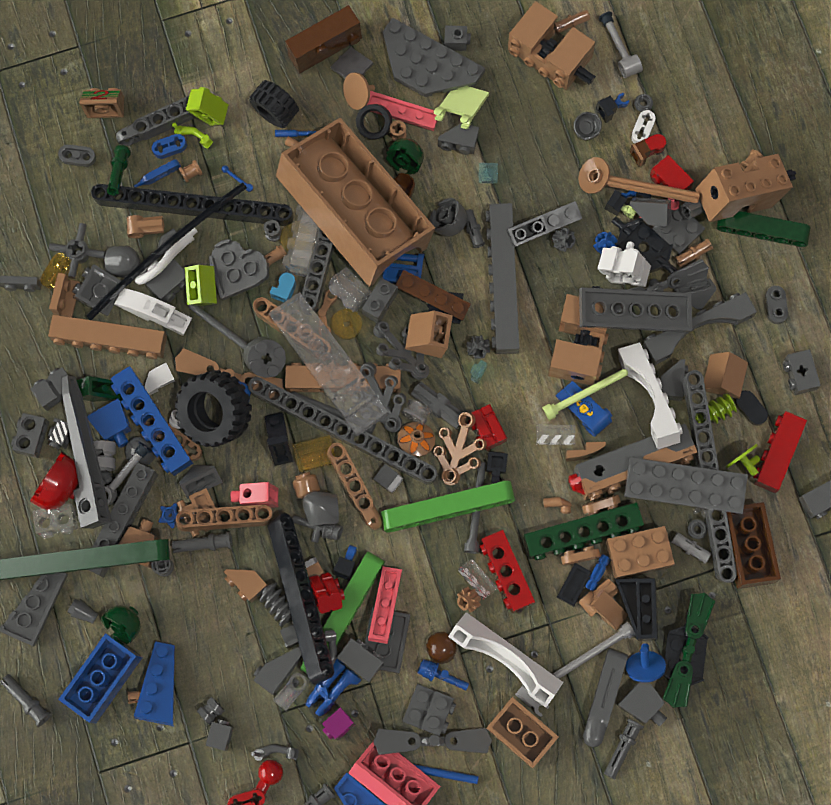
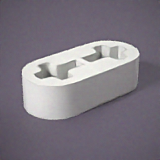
M645 110L639 115L631 136L633 143H638L649 137L656 119L652 111ZM646 116L650 117L647 125H643ZM640 130H643V137L638 139L637 135L640 133Z

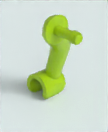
M176 123L172 124L175 128V134L194 135L201 139L199 143L206 149L213 143L207 134L202 133L195 127L177 126Z

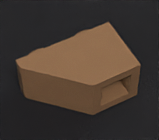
M226 569L224 571L227 575L224 579L231 587L237 586L240 590L238 595L244 601L248 599L252 603L258 598L257 595L268 586L254 570Z

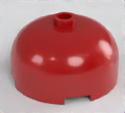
M61 452L38 486L30 502L44 510H56L61 508L69 498L73 500L75 497L74 490L79 484L74 459Z

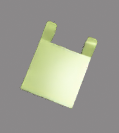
M468 86L450 91L441 105L435 108V120L442 121L446 111L461 115V128L468 129L472 119L489 96V92Z

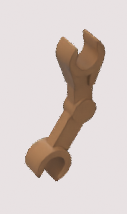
M330 290L325 293L324 303L318 311L321 324L319 328L320 337H322L323 330H328L329 337L331 336V329L327 325L326 315L329 308L337 301L338 295L336 293L333 299L328 298L331 293Z

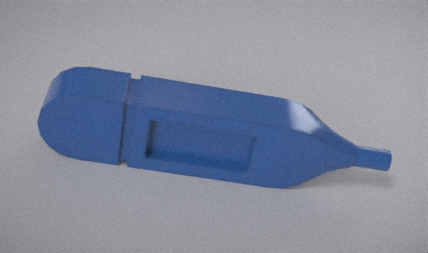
M177 159L172 160L149 172L134 187L150 185L177 171L181 167Z

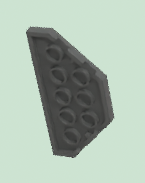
M394 18L390 20L383 30L394 80L424 97L432 96V94L442 91L443 93L450 92L464 86H476L485 73V67Z

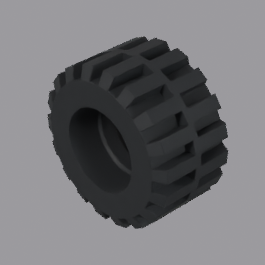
M267 80L262 81L249 97L252 107L265 120L280 128H285L299 112V107L295 100L280 86Z

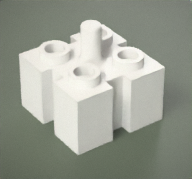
M627 242L624 251L615 246L603 248L598 265V270L603 275H606L610 283L624 285L629 283L633 286L646 287L651 265L640 252L634 249L633 242Z

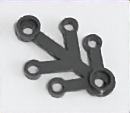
M378 322L373 328L374 335L378 338H386L395 349H390L387 344L380 343L376 349L379 356L393 357L389 362V367L392 370L399 369L411 372V375L417 380L426 378L429 375V367L424 363V354L416 352L415 359L411 355V351L405 349L408 327H405L402 331V345L390 332L387 322ZM401 359L406 360L409 364L402 363Z
M366 362L360 367V374L363 378L367 379L375 397L358 389L353 393V399L356 402L364 401L381 408L384 414L378 413L372 407L367 406L361 411V415L364 419L373 418L382 422L384 427L390 432H397L402 427V419L399 415L402 405L406 402V396L403 393L396 394L393 398L395 405L393 411H391L389 402L394 387L398 384L397 378L395 376L386 378V388L383 395L374 376L377 372L376 366L371 362ZM364 369H367L369 374H366ZM389 379L393 380L394 385L389 383ZM357 393H360L362 398H358ZM397 397H401L402 402H399ZM365 410H368L370 412V415H367L365 413Z

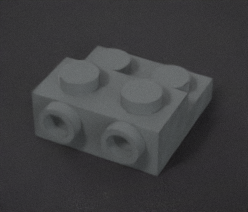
M93 264L91 268L87 267L83 272L82 277H84L82 283H77L72 292L75 295L73 298L87 307L94 308L121 280ZM119 294L100 311L101 314L106 317L109 315Z
M417 684L402 722L440 737V734H445L449 723L446 722L448 714L452 715L456 706L453 703L454 698Z

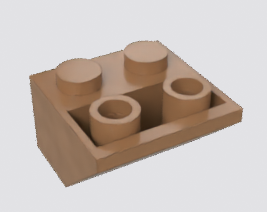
M438 311L411 314L405 349L442 358L448 349L453 315Z

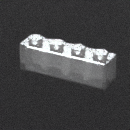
M298 204L296 208L297 221L292 223L291 232H293V236L288 239L287 249L289 251L288 255H284L282 265L285 266L286 273L306 277L319 227Z

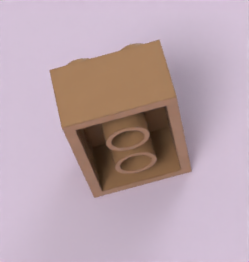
M665 526L609 538L605 542L611 559L610 563L614 579L667 569L675 565Z
M513 697L486 728L532 769L559 738Z

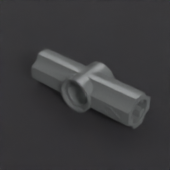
M420 382L414 388L411 396L425 405L431 414L437 418H442L456 430L460 427L458 417L463 412L454 407L449 399L441 393L437 394L423 382Z

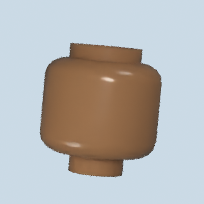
M310 471L295 476L296 479L292 483L296 496L300 499H303L310 492L321 490L317 476L310 474Z

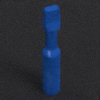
M275 130V137H309L316 131Z

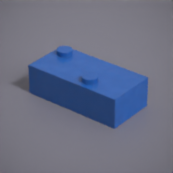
M105 633L58 700L89 723H97L143 657L114 636Z

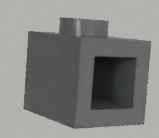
M445 25V46L453 51H466L467 44H470L471 33H467V26Z

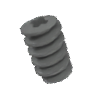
M277 582L265 587L257 597L261 596L259 601L261 603L266 602L264 607L266 609L271 608L269 613L271 615L276 614L274 619L275 621L281 620L279 626L282 627L292 620L288 602L284 601L286 594L280 596L282 589L275 590Z

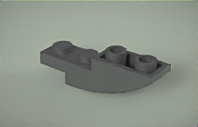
M576 201L507 230L514 247L578 221L582 219Z

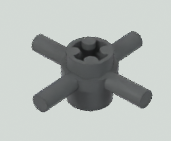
M79 223L76 239L69 241L67 245L49 244V250L64 252L71 260L68 277L72 279L76 277L78 264L86 262L89 256L105 259L106 251L89 249L84 242L87 227L84 223ZM76 249H82V252L78 250L76 252L77 255H74Z

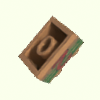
M91 88L90 90H84L80 98V106L87 118L124 117V95L121 89L109 88L108 90H100L98 88Z

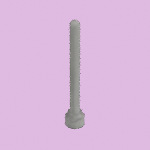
M628 622L624 623L618 629L619 632L554 672L553 675L560 679L621 639H631L635 636L633 628Z

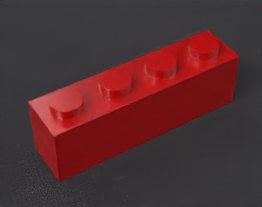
M787 411L782 416L778 415L774 426H777L775 433L771 432L767 443L770 445L768 450L763 451L760 458L763 461L761 468L757 467L759 473L753 476L756 479L754 485L775 494L779 491L806 425V419Z

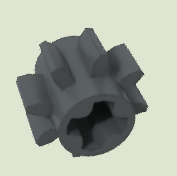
M562 227L561 231L556 230L552 237L553 247L566 252L567 248L572 249L576 241L573 235L574 231H570L565 227Z
M482 335L472 336L471 341L467 342L468 355H473L474 359L485 358L486 353H490L489 340H484Z

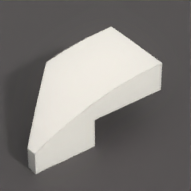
M167 363L149 371L144 386L149 395L158 392V389L175 381Z

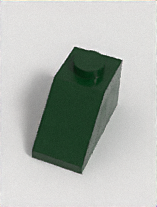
M92 376L76 380L83 400L92 402L121 400V394L116 395L111 387L113 384L112 380Z

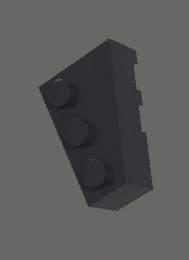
M615 579L637 640H658L656 579Z

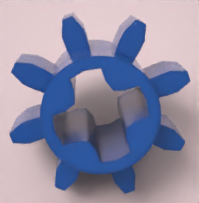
M601 232L596 236V244L593 246L597 252L602 254L603 248L617 247L615 243L618 240L611 232Z

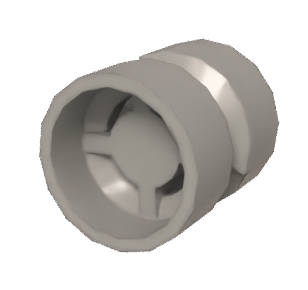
M104 440L93 441L100 470L114 471L116 459L113 458V455L116 454V443Z

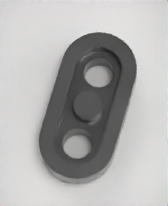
M64 145L58 152L60 160L68 165L89 167L96 161V154L90 147ZM68 154H72L70 158H66ZM90 156L89 160H84V158Z
M772 286L765 295L767 315L772 323L781 324L788 316L786 293L782 287ZM777 292L779 297H775L773 293ZM775 311H780L782 315H776Z

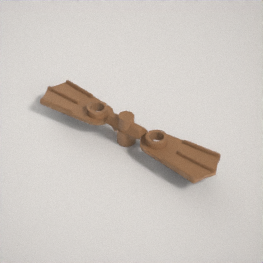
M184 348L175 357L176 371L200 375L206 373L207 368L212 366L214 370L228 372L231 374L230 377L235 376L240 382L244 383L247 378L259 377L250 372L241 375L235 373L232 369H219L215 361ZM259 377L283 389V379ZM260 383L253 386V390L256 392L263 388V385ZM273 392L270 395V399L277 400L280 394Z

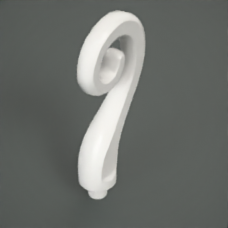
M194 228L166 251L159 262L155 260L134 279L135 283L138 285L147 283L160 274L182 249L195 240L193 236L198 231Z

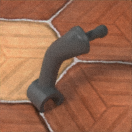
M327 630L324 635L326 642H329V653L334 665L338 656L336 632L334 630Z
M271 744L256 749L251 755L254 756L255 760L260 761L272 753L286 754V758L297 760L299 750Z

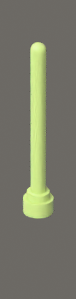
M622 369L555 405L553 403L543 406L542 408L548 420L554 419L560 410L627 376L628 371Z

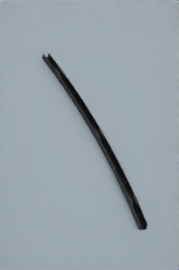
M242 182L163 243L113 288L86 315L87 318L92 320L148 266L207 217L247 189L246 185Z

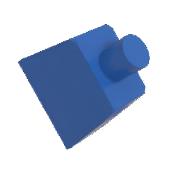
M119 399L112 401L87 416L89 422L105 441L115 440L119 448L126 446L129 442L125 434L131 431V426L124 406Z

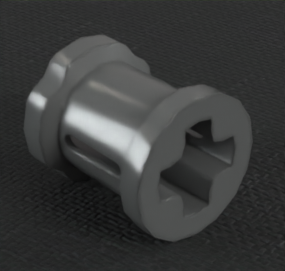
M270 220L264 224L266 238L272 242L280 240L282 230L279 223L275 220Z

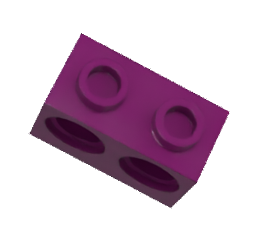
M341 707L322 723L325 727L323 732L331 740L333 738L339 740L356 725Z

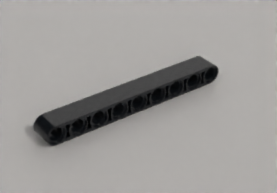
M282 513L268 523V530L307 676L312 684L318 685L334 675V668L293 519L287 513Z

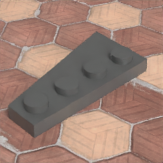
M68 574L41 575L28 595H25L19 606L9 615L7 621L0 626V632L35 646Z

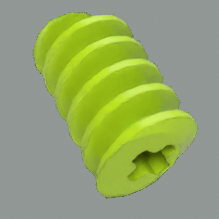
M726 393L723 394L722 398L718 396L716 401H709L710 419L716 424L719 423L718 417L725 421V414L732 418V411L737 413L732 398ZM697 413L695 416V420L698 423L703 422L702 414Z

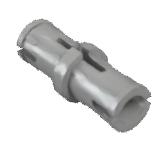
M679 532L676 533L671 543L686 551V554H691L704 564L711 555V552L697 545L696 541H691Z

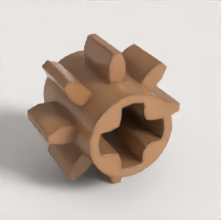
M466 587L457 594V604L463 611L468 609L469 613L481 606L479 603L481 595L476 592V589L470 590L469 587Z

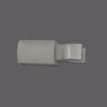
M522 685L515 695L529 708L532 706L535 714L541 717L542 714L538 710L541 704L530 697L525 686Z

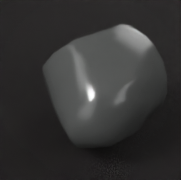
M112 246L108 248L105 254L106 272L114 277L125 278L141 264L139 255L130 246Z
M313 491L305 495L303 507L309 525L339 523V507L336 494Z

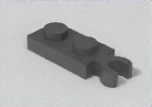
M0 276V287L5 288V290L16 291V289H23L27 292L41 290L42 282L38 277Z

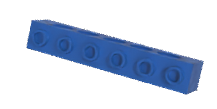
M129 366L110 378L113 382L111 385L116 395L121 394L123 398L121 403L126 410L130 409L133 413L131 416L136 426L140 425L142 427V436L147 442L150 440L153 444L151 450L156 457L160 456L163 463L161 465L166 473L171 472L175 476L194 464L134 370ZM130 387H134V392L130 395H127V389ZM143 402L144 408L136 410L137 404ZM149 418L155 419L153 425L146 426V421ZM165 434L162 441H156L157 435ZM174 449L175 454L170 458L166 457L167 451Z

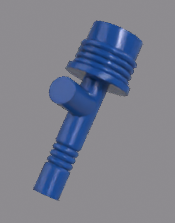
M425 659L422 660L417 672L418 674L429 679V681L436 677L463 690H467L469 683L449 675L447 670H438L439 663Z

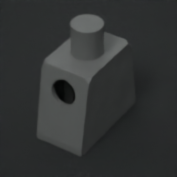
M638 682L617 705L642 724H646L651 719L658 726H661L667 719L659 711L665 703L650 682Z

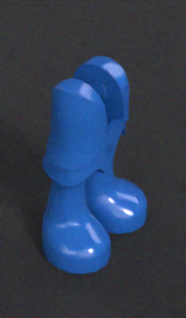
M336 659L333 665L334 675L321 684L315 685L314 690L308 696L305 703L310 708L319 697L322 698L324 702L315 712L319 717L325 715L332 708L336 699L346 687L351 684L357 685L362 680L338 659ZM347 668L340 680L330 691L329 686Z

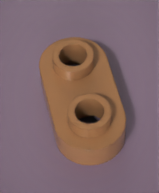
M619 494L584 504L582 505L583 513H588L590 516L600 513L599 510L607 508V510L617 508L621 500Z
M590 546L583 548V552L576 553L575 550L564 552L561 561L564 566L597 559L601 556L599 549Z

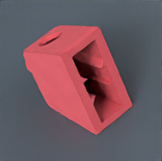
M269 482L240 484V491H231V502H240L243 506L263 504L270 508L278 507V488Z

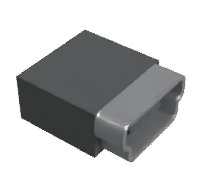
M384 464L373 480L387 491L393 493L402 482L403 477Z

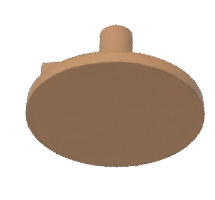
M358 72L350 73L345 78L343 92L347 103L356 110L367 106L370 99V91L374 92L375 86L373 84L368 85L367 80L362 74Z

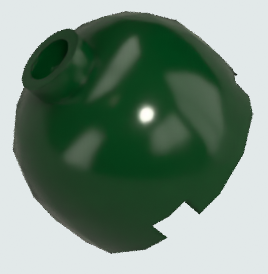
M400 138L393 142L386 153V160L391 167L399 171V168L407 170L405 174L409 175L419 171L424 159L423 149L415 140Z
M116 605L111 607L101 617L104 627L107 630L111 628L115 632L112 635L126 644L131 643L136 638L141 628L140 619L137 616L139 613L131 606L128 608L123 605Z

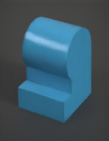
M283 273L279 277L278 288L272 286L270 291L271 298L289 304L296 288L295 277L291 273Z

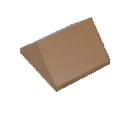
M731 352L710 354L704 378L706 392L719 395L726 393L730 397L740 399L748 362Z

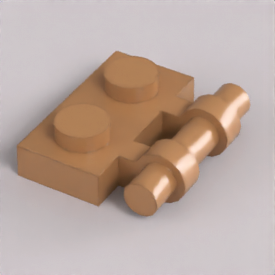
M207 488L190 495L191 504L187 506L184 500L177 502L178 512L182 510L216 508ZM201 516L199 521L208 523L210 519L207 516ZM183 517L186 524L190 523L189 518ZM188 531L191 532L193 538L200 535L199 531Z

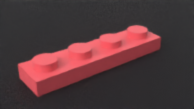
M370 91V99L367 105H382L389 110L393 119L431 131L435 130L438 121L435 120L434 110ZM370 111V112H373V113L382 115V114H381L380 112H378V111Z
M382 567L368 641L388 644L402 569Z

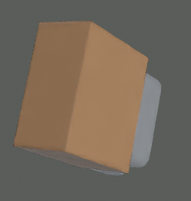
M316 557L305 562L308 577L324 574Z

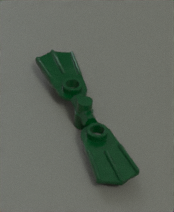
M706 593L691 594L685 628L688 639L686 646L682 650L683 661L676 664L663 696V700L673 708L687 707L693 674V668L690 663L695 652L696 639L703 635L715 604V600ZM692 626L698 627V633L692 632ZM682 666L687 668L686 674L681 673L680 668Z

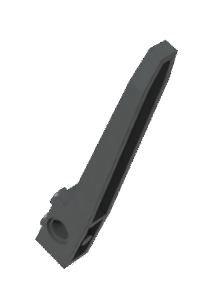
M67 375L62 377V396L79 482V488L74 490L80 528L94 529L110 523L111 518L83 397L76 378Z

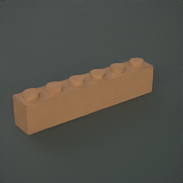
M59 315L52 316L48 337L57 345L68 343L76 348L87 346L95 351L107 349L115 354H120L121 351L138 357L139 354L146 355L149 359L163 358L167 335L164 331Z
M291 363V366L286 365L285 389L288 392L354 393L356 390L361 389L365 393H373L367 379L361 376V366L357 363H349L348 366H340L338 363H330L329 366H321L320 363H310V366H302L301 363ZM373 363L377 368L374 376L382 393H384L386 388L385 380L389 376H395L398 380L393 393H401V370H392L389 364L378 366V364ZM364 369L365 373L369 374V371ZM389 379V383L394 385L393 380Z

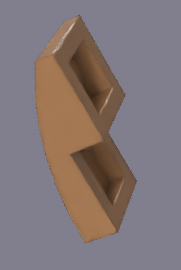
M586 442L585 450H567L566 462L594 456L604 450L606 442Z
M601 590L590 604V607L602 616L601 619L614 630H618L628 616L625 610L604 590Z

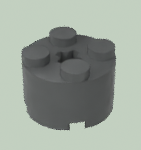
M258 337L249 342L243 354L246 366L259 377H275L285 365V350L280 344L268 337ZM262 355H263V356H266V355H267V356H268L267 359H264V360L261 359Z

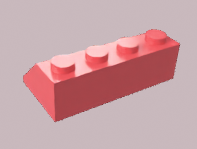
M373 742L349 771L351 776L387 805H427L441 787L400 753L378 755Z

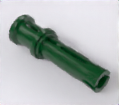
M124 145L115 147V157L111 161L113 169L107 193L112 196L119 193L123 172L128 167L127 159L131 155V150Z

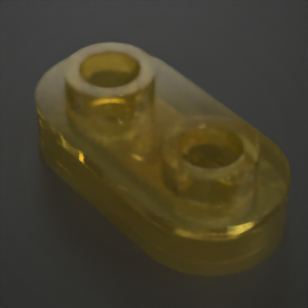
M63 253L54 255L41 276V284L48 289L54 288L58 273H65L69 267L70 259Z

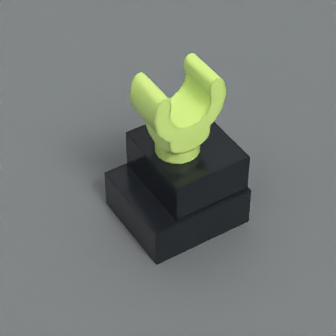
M615 190L604 209L616 216L622 211L627 217L633 219L637 212L631 206L625 205L627 199L621 196L622 193Z

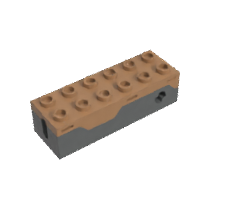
M686 424L681 425L683 434H680V443L657 449L651 436L577 464L573 471L574 474L568 477L572 491L582 494L584 500L590 499V501L601 498L603 493L613 494L619 491L620 487L626 485L630 457L680 465L690 464L694 460L697 450ZM598 472L601 476H596L594 473Z

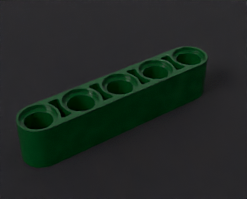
M738 211L733 217L718 220L716 229L721 232L797 247L808 246L811 227L803 223Z

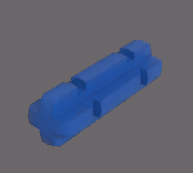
M604 554L601 555L598 560L599 563L596 564L590 576L591 579L587 581L585 588L590 591L596 589L597 582L602 578L606 566H608L611 560L610 557Z

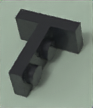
M283 412L264 416L268 435L267 442L274 466L293 462Z

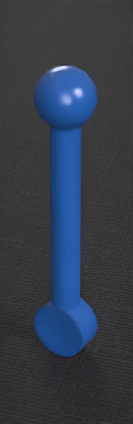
M222 166V172H227L239 183L243 182L247 187L246 191L251 192L253 190L251 184L245 183L232 173L228 166Z

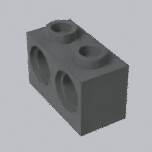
M23 413L17 422V434L11 442L12 450L18 454L39 458L49 421L43 417ZM35 422V428L28 430V425ZM30 440L29 447L23 449V443Z

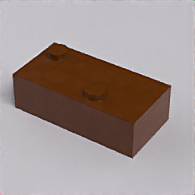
M348 5L286 40L288 57L299 74L349 45L357 44L362 39L360 22Z
M764 502L744 505L743 514L726 512L737 572L735 578L737 589L778 582L781 576Z

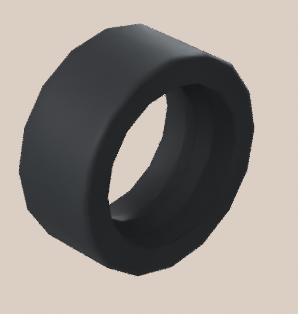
M370 104L358 112L356 127L365 138L371 140L381 139L390 132L392 116L384 106ZM370 111L380 112L385 119L383 129L377 133L369 132L364 126V117Z

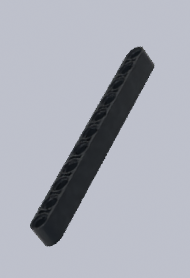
M97 184L91 190L92 197L100 206L198 216L209 205L214 204L221 198L120 186L118 195L122 194L123 197L116 200L118 195L112 196L108 194V185ZM101 192H104V193H105V195H104L103 197H101V198H98V197H97L99 193H101ZM138 196H141V197H142L140 201H138V202H135V201H134V199H135L136 197H138ZM156 198H159V199H160V201H159L158 203H156V204H153V203H152V201H153L154 199H156ZM231 199L207 217L260 224L275 220L279 223V226H289L294 220L292 209L286 204ZM174 200L179 201L175 206L170 205ZM193 202L197 203V205H196L195 207H193V208H190V207H189V205H190L191 203H193ZM227 207H234L231 212L225 211ZM246 209H252V212L249 214L243 213ZM268 210L271 212L268 216L262 215L264 211ZM282 213H289V216L286 218L280 217Z

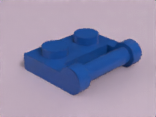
M403 254L396 260L417 262V266L392 263L383 272V279L392 284H397L403 270L421 278L424 254Z

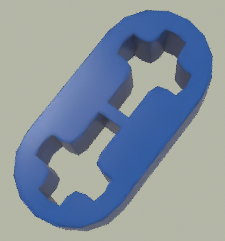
M174 134L154 142L152 152L155 157L164 159L183 152L187 147V142L181 134ZM177 140L181 142L179 147L176 145ZM159 146H162V148H164L162 153L158 151Z

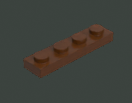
M403 270L396 284L399 289L462 321L471 306V303Z

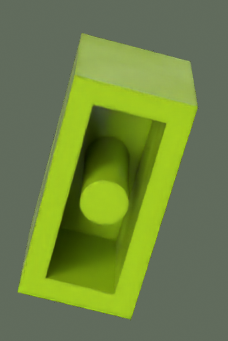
M200 87L199 89H191L186 110L210 126L224 125L229 104L224 102L221 97L212 94L208 88Z
M194 265L185 267L187 305L206 306L217 304L214 266Z

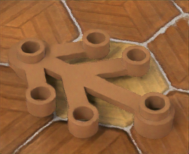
M464 412L458 417L461 429L456 446L451 438L452 431L450 428L443 427L439 430V436L444 440L452 456L451 463L449 464L445 456V447L436 446L433 453L440 461L443 468L441 477L447 485L457 484L463 473L471 469H478L481 466V460L477 457H472L468 460V463L458 467L461 459L477 450H484L487 446L484 439H476L473 444L464 448L469 428L475 424V417L472 413ZM467 417L471 419L469 424L466 423ZM444 430H447L448 435L446 437H444L443 435ZM479 441L483 444L481 448L478 447ZM439 448L442 449L441 455L437 452ZM474 459L477 461V465L475 467L472 465V461ZM451 472L454 474L453 479H450L449 474Z

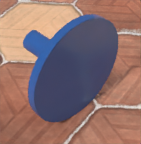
M646 643L641 645L640 652L633 654L626 662L628 676L638 682L655 681L662 677L666 670L664 658L655 652L649 651V645Z

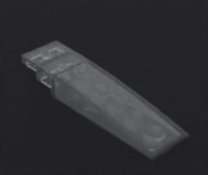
M300 292L268 313L356 436H359L389 415L375 392L366 382L364 376Z

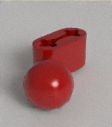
M276 760L264 761L258 769L260 780L256 788L233 795L228 800L227 805H232L235 799L238 802L250 800L255 793L257 796L261 795L262 797L259 803L256 800H250L241 805H263L266 801V793L270 785L279 783L284 773L281 764Z

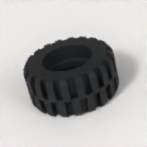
M214 370L194 376L181 386V391H178L176 397L178 401L175 402V408H177L176 418H179V426L185 430L184 434L188 438L192 437V441L196 444L201 443L200 445L204 447H218L239 438L248 428L247 422L251 421L252 416L249 414V411H252V404H249L250 396L246 394L245 386L238 383L239 379L235 376L230 377L231 374L228 372ZM207 392L214 395L222 406L223 418L220 425L214 423L205 411L204 400Z

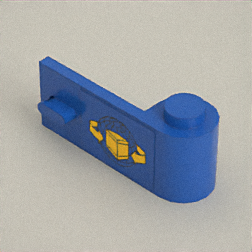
M571 381L556 394V397L563 401L582 391V389L574 381ZM590 396L567 407L582 421L585 429L594 437L612 423L610 411L606 408L602 409Z

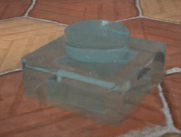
M479 163V183H497L498 163Z
M480 360L478 364L475 363L470 371L473 382L479 383L487 369L486 362Z

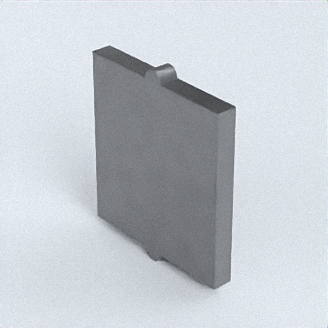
M350 47L342 56H339V59L330 68L345 79L347 75L354 72L365 76V72L374 63Z

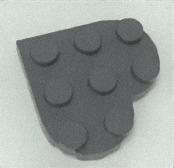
M229 239L220 241L214 246L215 249L212 251V255L209 256L210 266H214L215 282L222 300L255 288L270 276L267 258L259 251L245 250L236 241Z

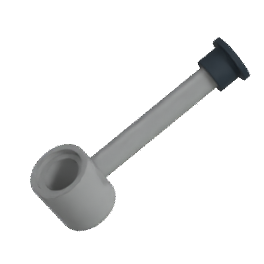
M605 12L598 19L607 27L622 57V60L618 61L622 76L627 78L642 72L643 68L639 57L636 54L632 56L628 54L613 24L612 12Z
M142 442L138 443L139 446L135 450L136 453L110 485L105 486V491L109 495L107 499L108 505H112L117 501L118 493L116 488L137 462L152 452Z

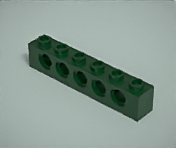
M636 502L524 534V541L530 559L535 558V561L547 558V554L554 553V556L563 554L565 549L568 548L573 550L581 549L584 547V544L589 542L595 545L603 542L602 539L607 537L622 536L621 533L629 532V534L640 532V528L644 526ZM624 518L627 523L626 526H619L616 519ZM605 523L608 531H599L598 524ZM581 528L587 529L589 536H580L579 530ZM561 534H568L571 540L568 543L562 542L560 539ZM549 539L552 542V546L544 548L541 545V541Z

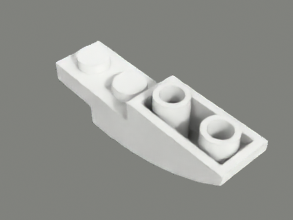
M126 288L120 292L114 305L146 321L151 320L184 336L192 320L191 317L175 310L176 307Z

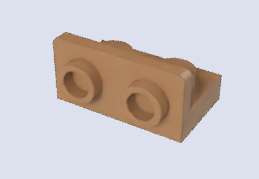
M58 273L49 309L54 315L73 317L77 300L73 298L75 294L72 291L76 284L80 282L70 280L63 273Z

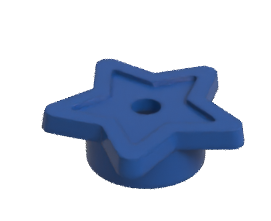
M175 503L171 507L161 506L162 516L159 519V523H168L171 528H174L176 516L179 513L177 512V504Z

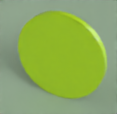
M756 443L726 465V469L740 460L752 477L759 473L754 465L760 462V457L755 455L748 459L746 456L758 444Z

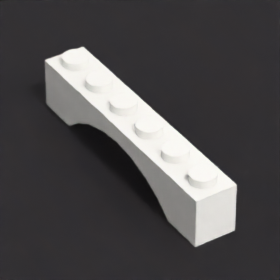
M640 342L619 348V362L622 369H626L628 371L627 376L639 382L653 399L655 411L651 421V435L657 449L680 443V434H683L681 425L676 423L675 412L673 408L668 406V396L662 392L661 381L654 375L656 374L653 363L648 361L649 355L647 350L642 348Z
M467 612L448 636L464 649L482 652L503 663L520 679L529 696L544 707L548 706L564 683Z

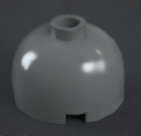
M453 198L441 201L438 204L440 207L437 211L433 210L431 213L430 222L435 227L434 231L445 237L455 236L464 229L467 222V212L462 204Z

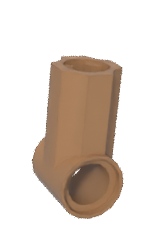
M132 215L127 217V235L129 238H142L147 234L164 233L163 216L143 218L139 215Z
M610 579L604 581L597 589L589 592L578 602L590 617L597 613L590 607V604L601 590H604L612 598L619 593L616 585Z

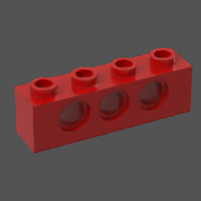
M501 530L482 538V544L479 545L482 554L484 556L487 555L490 562L487 565L491 574L495 573L498 580L495 583L499 592H504L506 598L503 601L507 610L511 609L512 613L533 605L535 600L504 531ZM495 550H501L504 556L501 559H496L492 553ZM502 568H509L512 574L509 577L502 576L500 572ZM516 585L520 590L519 594H510L509 587Z

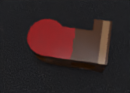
M655 134L631 145L630 153L638 167L645 165L648 157L663 153L666 146V138L661 134Z

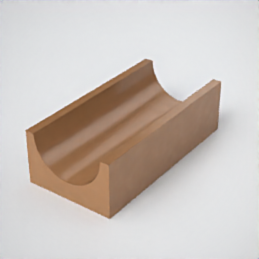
M338 118L281 153L276 177L369 287L375 284L378 277L390 264L406 252L417 248L422 253L427 249L435 227L341 118Z

